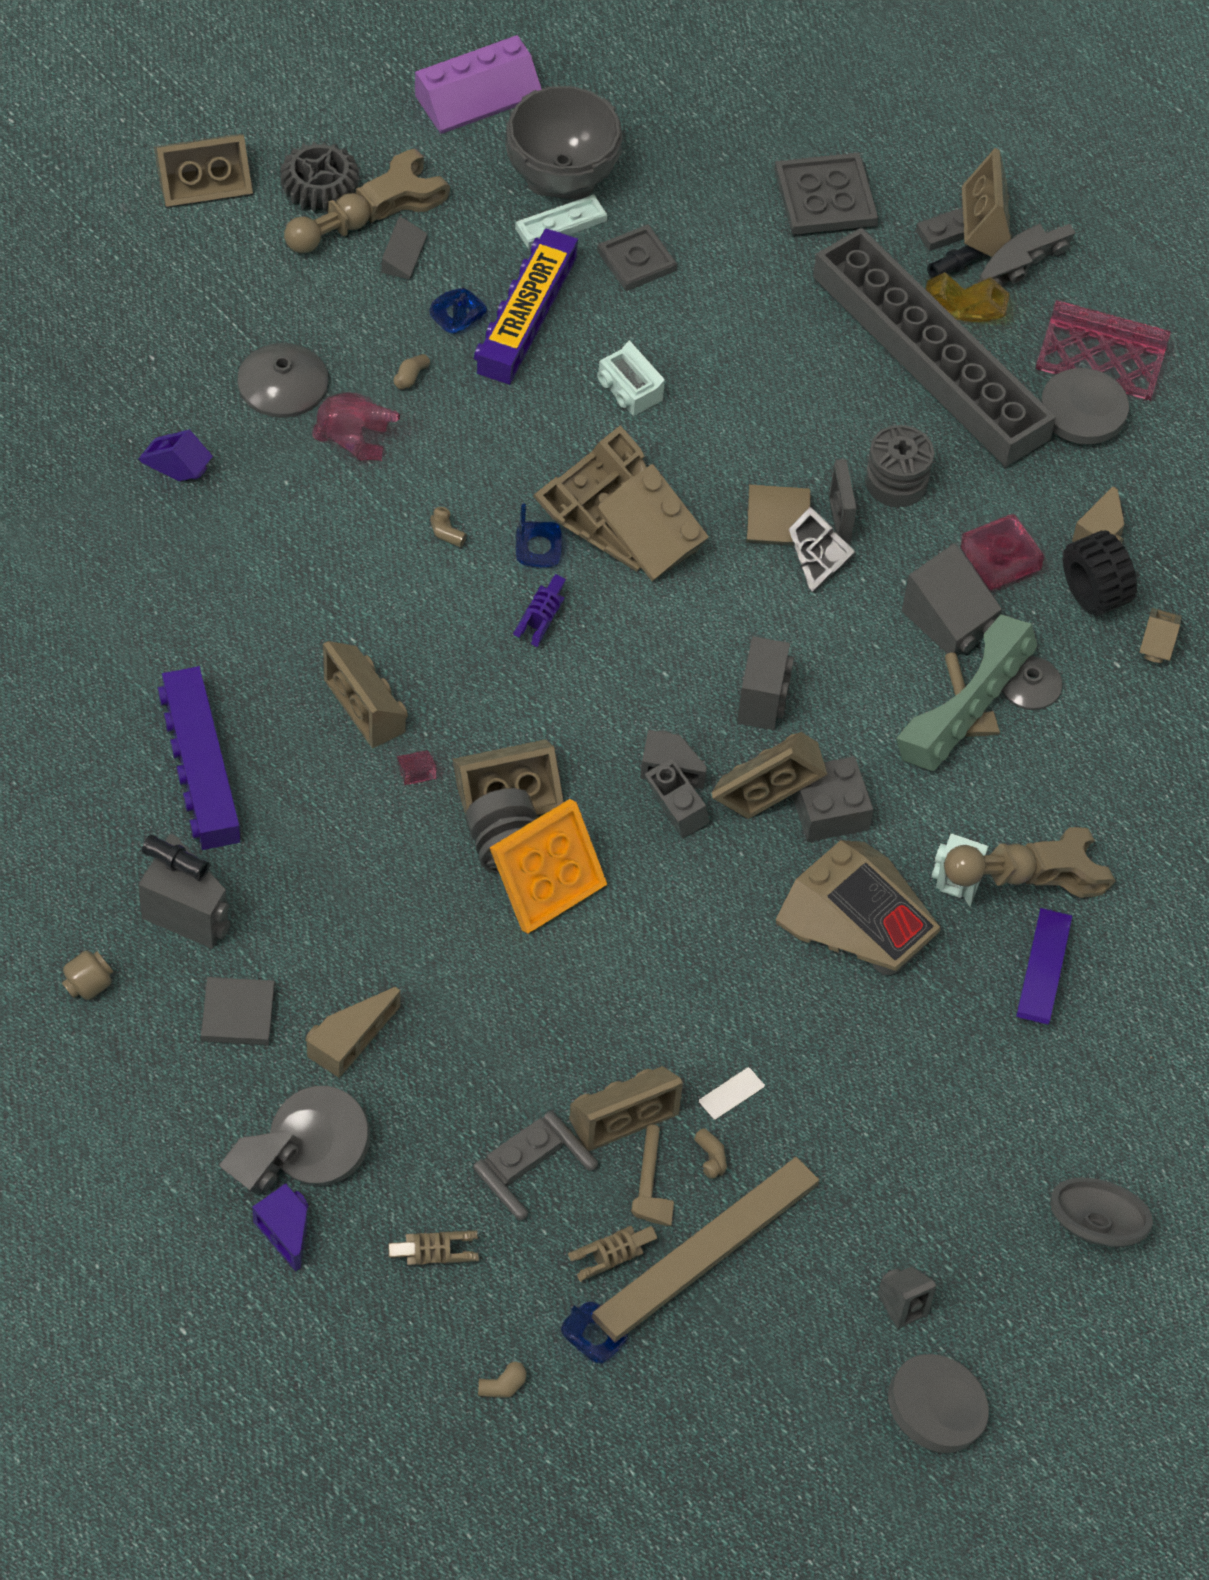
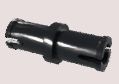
M968 245L958 250L952 249L946 253L945 257L928 264V274L931 279L938 281L952 272L958 273L964 270L965 265L982 258L984 253Z
M151 834L146 838L142 846L143 854L164 863L165 867L171 871L178 870L198 881H202L209 871V862L186 852V848L179 844L173 846Z

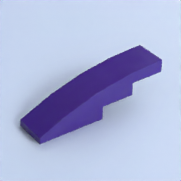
M1040 908L1016 1017L1049 1025L1072 915Z

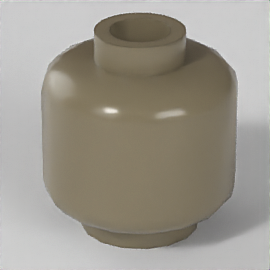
M85 950L63 967V973L67 979L62 984L73 998L80 995L85 1000H92L111 985L112 979L110 974L114 971L98 951L93 954L91 951Z

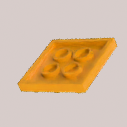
M571 799L489 847L521 930L526 933L532 932L607 885L577 802Z

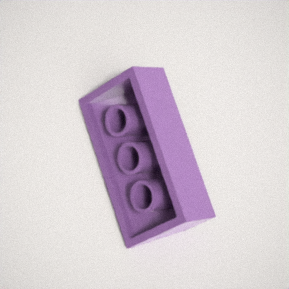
M518 35L415 72V96L440 134L512 109L522 101V97L534 90H541L531 54Z

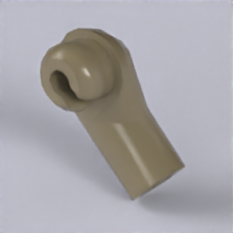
M421 354L404 360L399 367L398 374L394 376L395 386L399 389H405L415 384L419 371L428 368L430 365L428 356Z
M435 508L434 514L430 518L435 536L461 548L464 545L467 534L452 528L449 520L451 513L447 508Z
M703 1128L696 1133L694 1140L708 1153L709 1161L704 1162L703 1171L708 1178L714 1179L718 1175L722 1176L727 1169L724 1145L711 1132Z
M511 1362L498 1379H479L478 1396L502 1398L513 1396L525 1383L527 1373L524 1365L520 1362Z

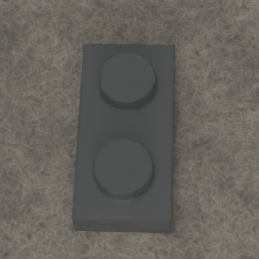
M963 207L916 224L915 231L929 251L964 239Z

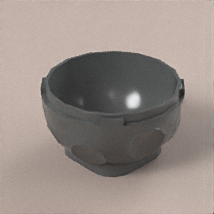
M551 86L538 91L534 90L522 97V101L513 109L506 125L505 146L512 166L526 179L529 189L534 193L542 196L582 199L591 194L595 185L608 177L622 152L623 139L621 122L615 113V107L605 98L599 97L592 91L573 86Z

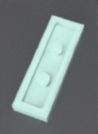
M591 195L517 221L515 229L527 248L530 249L536 237L540 238L545 228L570 235L606 222L607 213L596 196Z

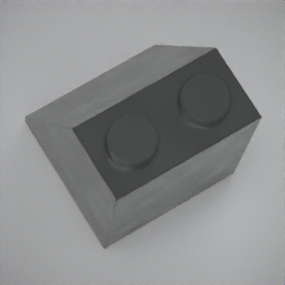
M955 543L908 576L902 612L947 654L953 652L958 656L962 652L968 653L1001 614L1002 608Z
M169 834L165 842L173 846L179 844L186 848V852L192 854L177 836ZM154 858L138 884L142 919L213 949L218 939L223 940L230 928L227 914L229 904H227L226 889L209 871L202 881H198L178 870L171 871L167 869L164 863Z

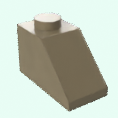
M1112 486L1076 523L1073 542L1098 531L1106 530L1114 534L1123 543L1124 539L1121 535L1124 528V519L1118 489Z
M1151 608L1139 651L1145 654V659L1157 663H1163V659L1170 661L1181 623V615Z

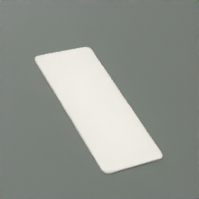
M746 1068L699 1099V1103L713 1119H717L764 1088L765 1085L750 1068Z

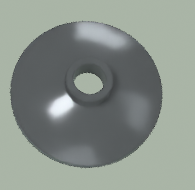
M1029 656L1019 668L1017 674L1008 681L1001 692L1009 702L1019 708L1040 710L1051 706L1059 698L1062 690V678L1058 670L1050 662L1039 657Z

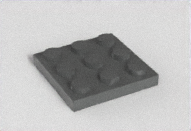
M860 152L775 161L774 171L792 235L877 226L878 215Z

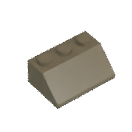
M242 134L154 146L158 177L166 207L253 194L245 140Z
M997 148L993 149L962 185L964 242L966 245L991 257L1011 240L1007 180L1001 153Z
M653 464L626 481L596 508L652 582L696 553L709 538Z
M331 641L324 643V681L372 749L405 733L406 718H408L407 710L401 701L396 702L393 698L388 682L384 678L380 679L371 658L368 655L363 656L358 647L354 645Z
M802 732L788 736L785 741L771 749L762 751L757 757L744 764L737 765L732 771L723 775L712 791L713 799L747 819L755 816L828 775L818 742Z
M546 739L452 759L457 789L465 815L469 806L478 798L490 792L508 788L526 791L531 797L536 815L547 813L564 803L555 749Z
M663 1066L654 1070L645 1069L632 1079L624 1082H613L600 1092L592 1095L584 1094L576 1098L570 1104L569 1120L581 1143L588 1151H592L646 1129L648 1125L658 1124L679 1115L683 1082L679 1076Z

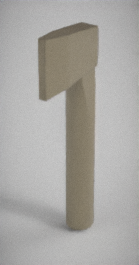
M951 652L945 655V661L956 696L966 686L957 654ZM994 711L984 712L969 728L965 736L1000 734Z
M651 1124L646 1128L639 1195L632 1201L631 1212L637 1218L671 1227L674 1201L652 1198L660 1128L655 1124Z

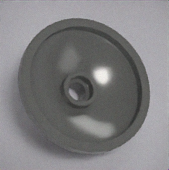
M274 343L253 351L244 359L237 376L238 390L245 403L261 414L277 418L295 417L312 410L322 401L328 389V372L321 358L310 349L292 343Z
M1085 1177L1067 1179L1054 1188L1050 1198L1051 1210L1059 1223L1070 1233L1095 1245L1107 1247L1130 1246L1144 1240L1149 1235L1152 1227L1153 1218L1147 1205L1129 1190L1108 1181Z

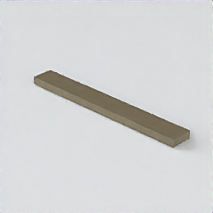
M797 1157L793 1158L596 1309L592 1314V1319L614 1342H617L816 1188L819 1184V1179Z

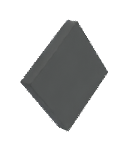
M649 224L597 244V252L625 291L677 271L676 261Z
M839 459L834 462L829 502L835 532L850 545L857 508L847 460Z
M207 977L201 1041L269 1045L275 988L274 981Z

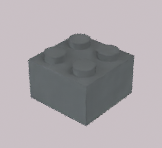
M752 636L741 689L737 724L774 730L776 719H783L794 656H788L790 643Z
M855 756L824 762L828 775L792 794L807 842L868 831L870 829L873 807Z

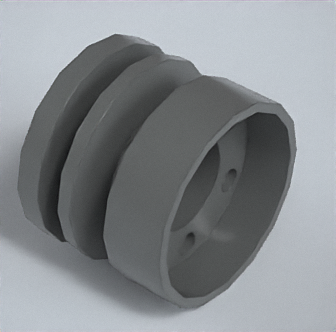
M894 425L880 430L872 439L865 475L866 488L875 500L884 505L892 507H908L919 502L927 491L935 453L933 444L925 433L915 427Z
M517 788L493 791L478 798L466 811V822L471 837L475 840V848L479 854L481 866L486 871L499 873L489 847L536 820L534 805L526 791Z

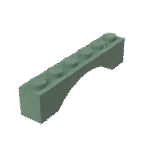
M1002 614L999 615L984 633V656L977 673L970 683L945 704L914 717L896 738L902 761L935 771L940 763L948 757L950 751L959 740L965 737L974 722L983 715L984 710L993 699L999 696L1008 681L1017 674L1027 658L1035 652L1037 641L1032 624Z

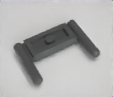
M549 1111L542 1119L539 1118L486 1155L484 1160L481 1159L476 1162L473 1169L514 1217L522 1221L527 1218L528 1210L508 1189V1185L561 1149L563 1144L588 1171L595 1170L598 1166V1161L553 1111Z

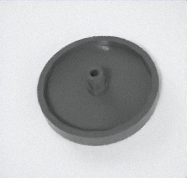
M1073 368L1056 374L1045 385L1041 402L1056 416L1053 432L1068 441L1079 444H1097L1115 437L1124 427L1129 411L1128 397L1122 386L1109 375L1088 368Z
M331 1086L308 1087L290 1096L277 1111L270 1133L289 1131L301 1140L295 1158L288 1164L284 1163L281 1168L296 1181L311 1186L332 1185L346 1179L355 1172L367 1154L371 1137L370 1124L360 1104L345 1091Z
M922 1354L912 1357L898 1369L890 1382L888 1401L896 1423L911 1440L924 1448L941 1453H953L964 1450L975 1442L987 1425L989 1406L981 1384L966 1367L951 1358L937 1354Z

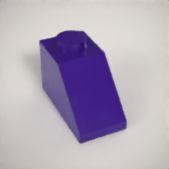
M189 429L155 438L138 459L141 463L177 481L191 478L195 480L202 476L207 470L206 464L213 456Z
M285 1183L252 1207L253 1222L296 1272L301 1268L308 1224L307 1209L309 1206L299 1191L293 1192Z

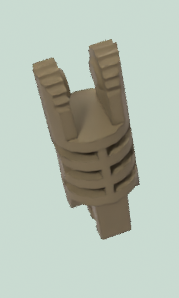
M628 1226L606 1238L596 1240L568 1253L570 1261H577L593 1252L598 1265L587 1267L577 1274L579 1281L582 1282L622 1262L644 1254L641 1246L657 1239V1236L652 1226L634 1233L632 1226Z
M477 1230L406 1234V1242L388 1243L389 1258L407 1257V1265L479 1262L478 1253L473 1251L450 1254V1241H473L478 1239Z

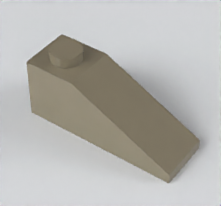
M393 987L327 1016L320 1026H313L306 1036L307 1057L340 1078L400 1008L401 990Z

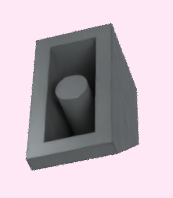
M648 730L640 779L647 780L645 773L673 758L693 788L704 789L707 766L680 735L672 734L665 730Z
M912 1266L902 1271L894 1269L883 1276L877 1295L896 1328L900 1329L928 1316L936 1284L931 1278Z

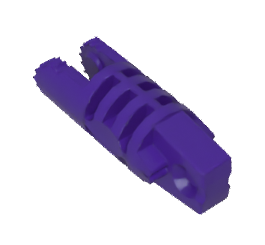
M555 574L547 588L540 585L513 635L520 638L526 631L527 625L537 629L532 637L531 644L535 647L539 646L553 617L565 597L559 595L566 581L565 578Z

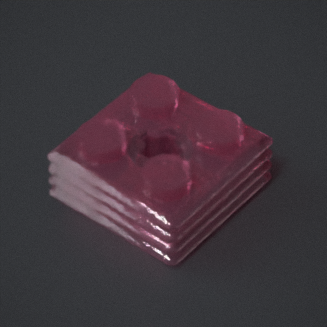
M1015 514L1007 515L962 534L960 548L990 590L1042 569V562L1045 556Z

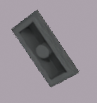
M399 217L382 257V273L410 280L427 239V233L406 219Z

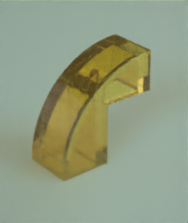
M945 272L928 280L925 289L956 320L968 322H985L1004 317L1010 296L991 277L963 289Z

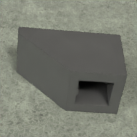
M673 758L645 773V777L665 815L682 839L710 823L706 805Z
M289 1131L243 1137L237 1141L219 1166L250 1191L260 1196L263 1191H268L277 1180L276 1174L284 1163L288 1164L295 1158L301 1140Z

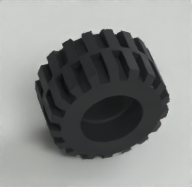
M1101 530L1066 546V549L1063 551L1065 577L1073 596L1087 613L1099 616L1128 604L1135 599V593H1137L1135 569L1128 552L1114 534Z

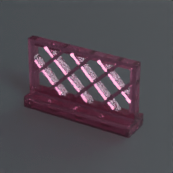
M1056 300L1035 369L1056 375L1062 371L1075 368L1074 363L1086 358L1092 369L1100 372L1115 366L1121 375L1116 381L1122 386L1126 394L1151 401L1171 331ZM1055 326L1067 329L1071 337L1059 342L1053 333ZM1089 335L1096 337L1100 344L1087 349L1081 339ZM1076 342L1082 353L1069 358L1063 347ZM1117 343L1125 345L1129 352L1116 358L1110 346ZM1056 350L1064 360L1056 365L1044 361L1047 354ZM1104 350L1111 361L1098 366L1091 355ZM1145 351L1158 354L1157 360L1146 366L1139 354ZM1133 357L1139 369L1127 374L1120 363ZM1144 374L1149 382L1148 390L1135 387L1131 379Z

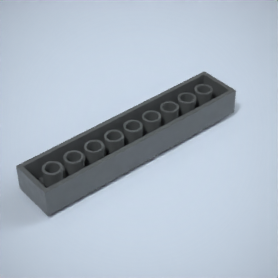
M862 227L816 253L813 277L1005 467L1051 440L1056 416Z

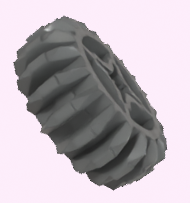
M313 140L311 146L302 143L300 150L293 148L291 155L285 156L284 163L280 169V181L286 197H290L293 204L300 203L302 210L309 206L313 212L317 208H323L326 212L329 201L334 200L336 202L344 194L355 193L359 185V168L355 163L354 155H349L347 148L339 150L337 143L328 146L326 140L323 144H316Z

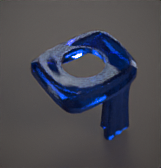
M460 288L440 295L431 304L429 312L430 316L445 331L455 334L481 319L487 313V307L471 291L466 288ZM450 305H453V318L446 313Z
M526 503L521 504L520 522L515 535L516 558L518 562L532 567L556 566L562 552V532L559 525L555 522H525ZM536 536L545 537L551 543V549L544 554H534L528 549L527 542Z
M595 1302L584 1303L579 1308L574 1305L571 1309V1314L563 1321L561 1333L569 1343L592 1362L601 1364L606 1362L624 1346L628 1335H624L617 1342H614L608 1336L603 1344L593 1345L583 1337V1333L588 1323H596L592 1319V1314L601 1305Z

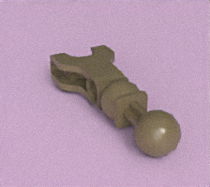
M410 149L394 156L387 173L365 183L361 188H357L356 193L344 194L336 202L334 200L329 201L328 214L315 220L306 216L292 219L287 223L284 230V239L287 246L294 252L310 253L318 247L321 235L337 229L344 237L347 235L348 230L360 229L367 221L372 223L376 219H384L401 210L429 211L447 200L450 193V185L440 176L427 179L417 177L422 173L424 157L417 149Z
M1083 827L1068 828L1060 837V841L1027 843L1026 846L1018 843L1009 845L1002 843L990 855L983 856L976 847L960 845L951 849L944 861L946 876L953 884L962 887L974 885L982 879L983 875L991 874L997 886H1002L1005 882L1012 885H1020L1022 883L1027 885L1032 883L1035 885H1059L1071 894L1085 898L1103 895L1116 882L1109 867L1095 864L1085 854L1088 847L1095 840L1090 830Z

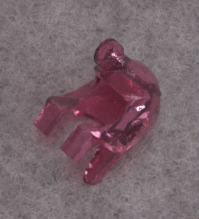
M342 392L329 396L322 402L317 412V424L313 428L312 435L318 441L329 439L332 442H336L351 452L359 461H381L384 446L365 443L362 427L364 425L367 429L386 432L387 422L399 421L400 414L386 407L377 406L375 403H372V399L368 396L354 392Z

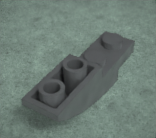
M1037 224L1013 237L994 254L986 265L973 289L975 295L985 291L987 293L994 292L1010 281L1011 283H1017L1027 276L1026 272L1031 264L1040 262L1045 256L1050 254L1059 255L1065 252L1070 247L1069 244L1076 234L1071 224L1047 233L1041 224Z

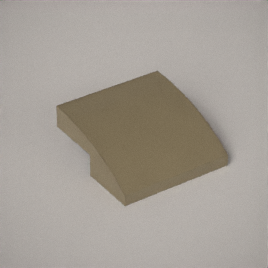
M749 485L746 542L795 546L789 528L810 508V489Z

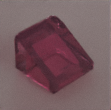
M428 750L397 756L405 785L436 779V765Z

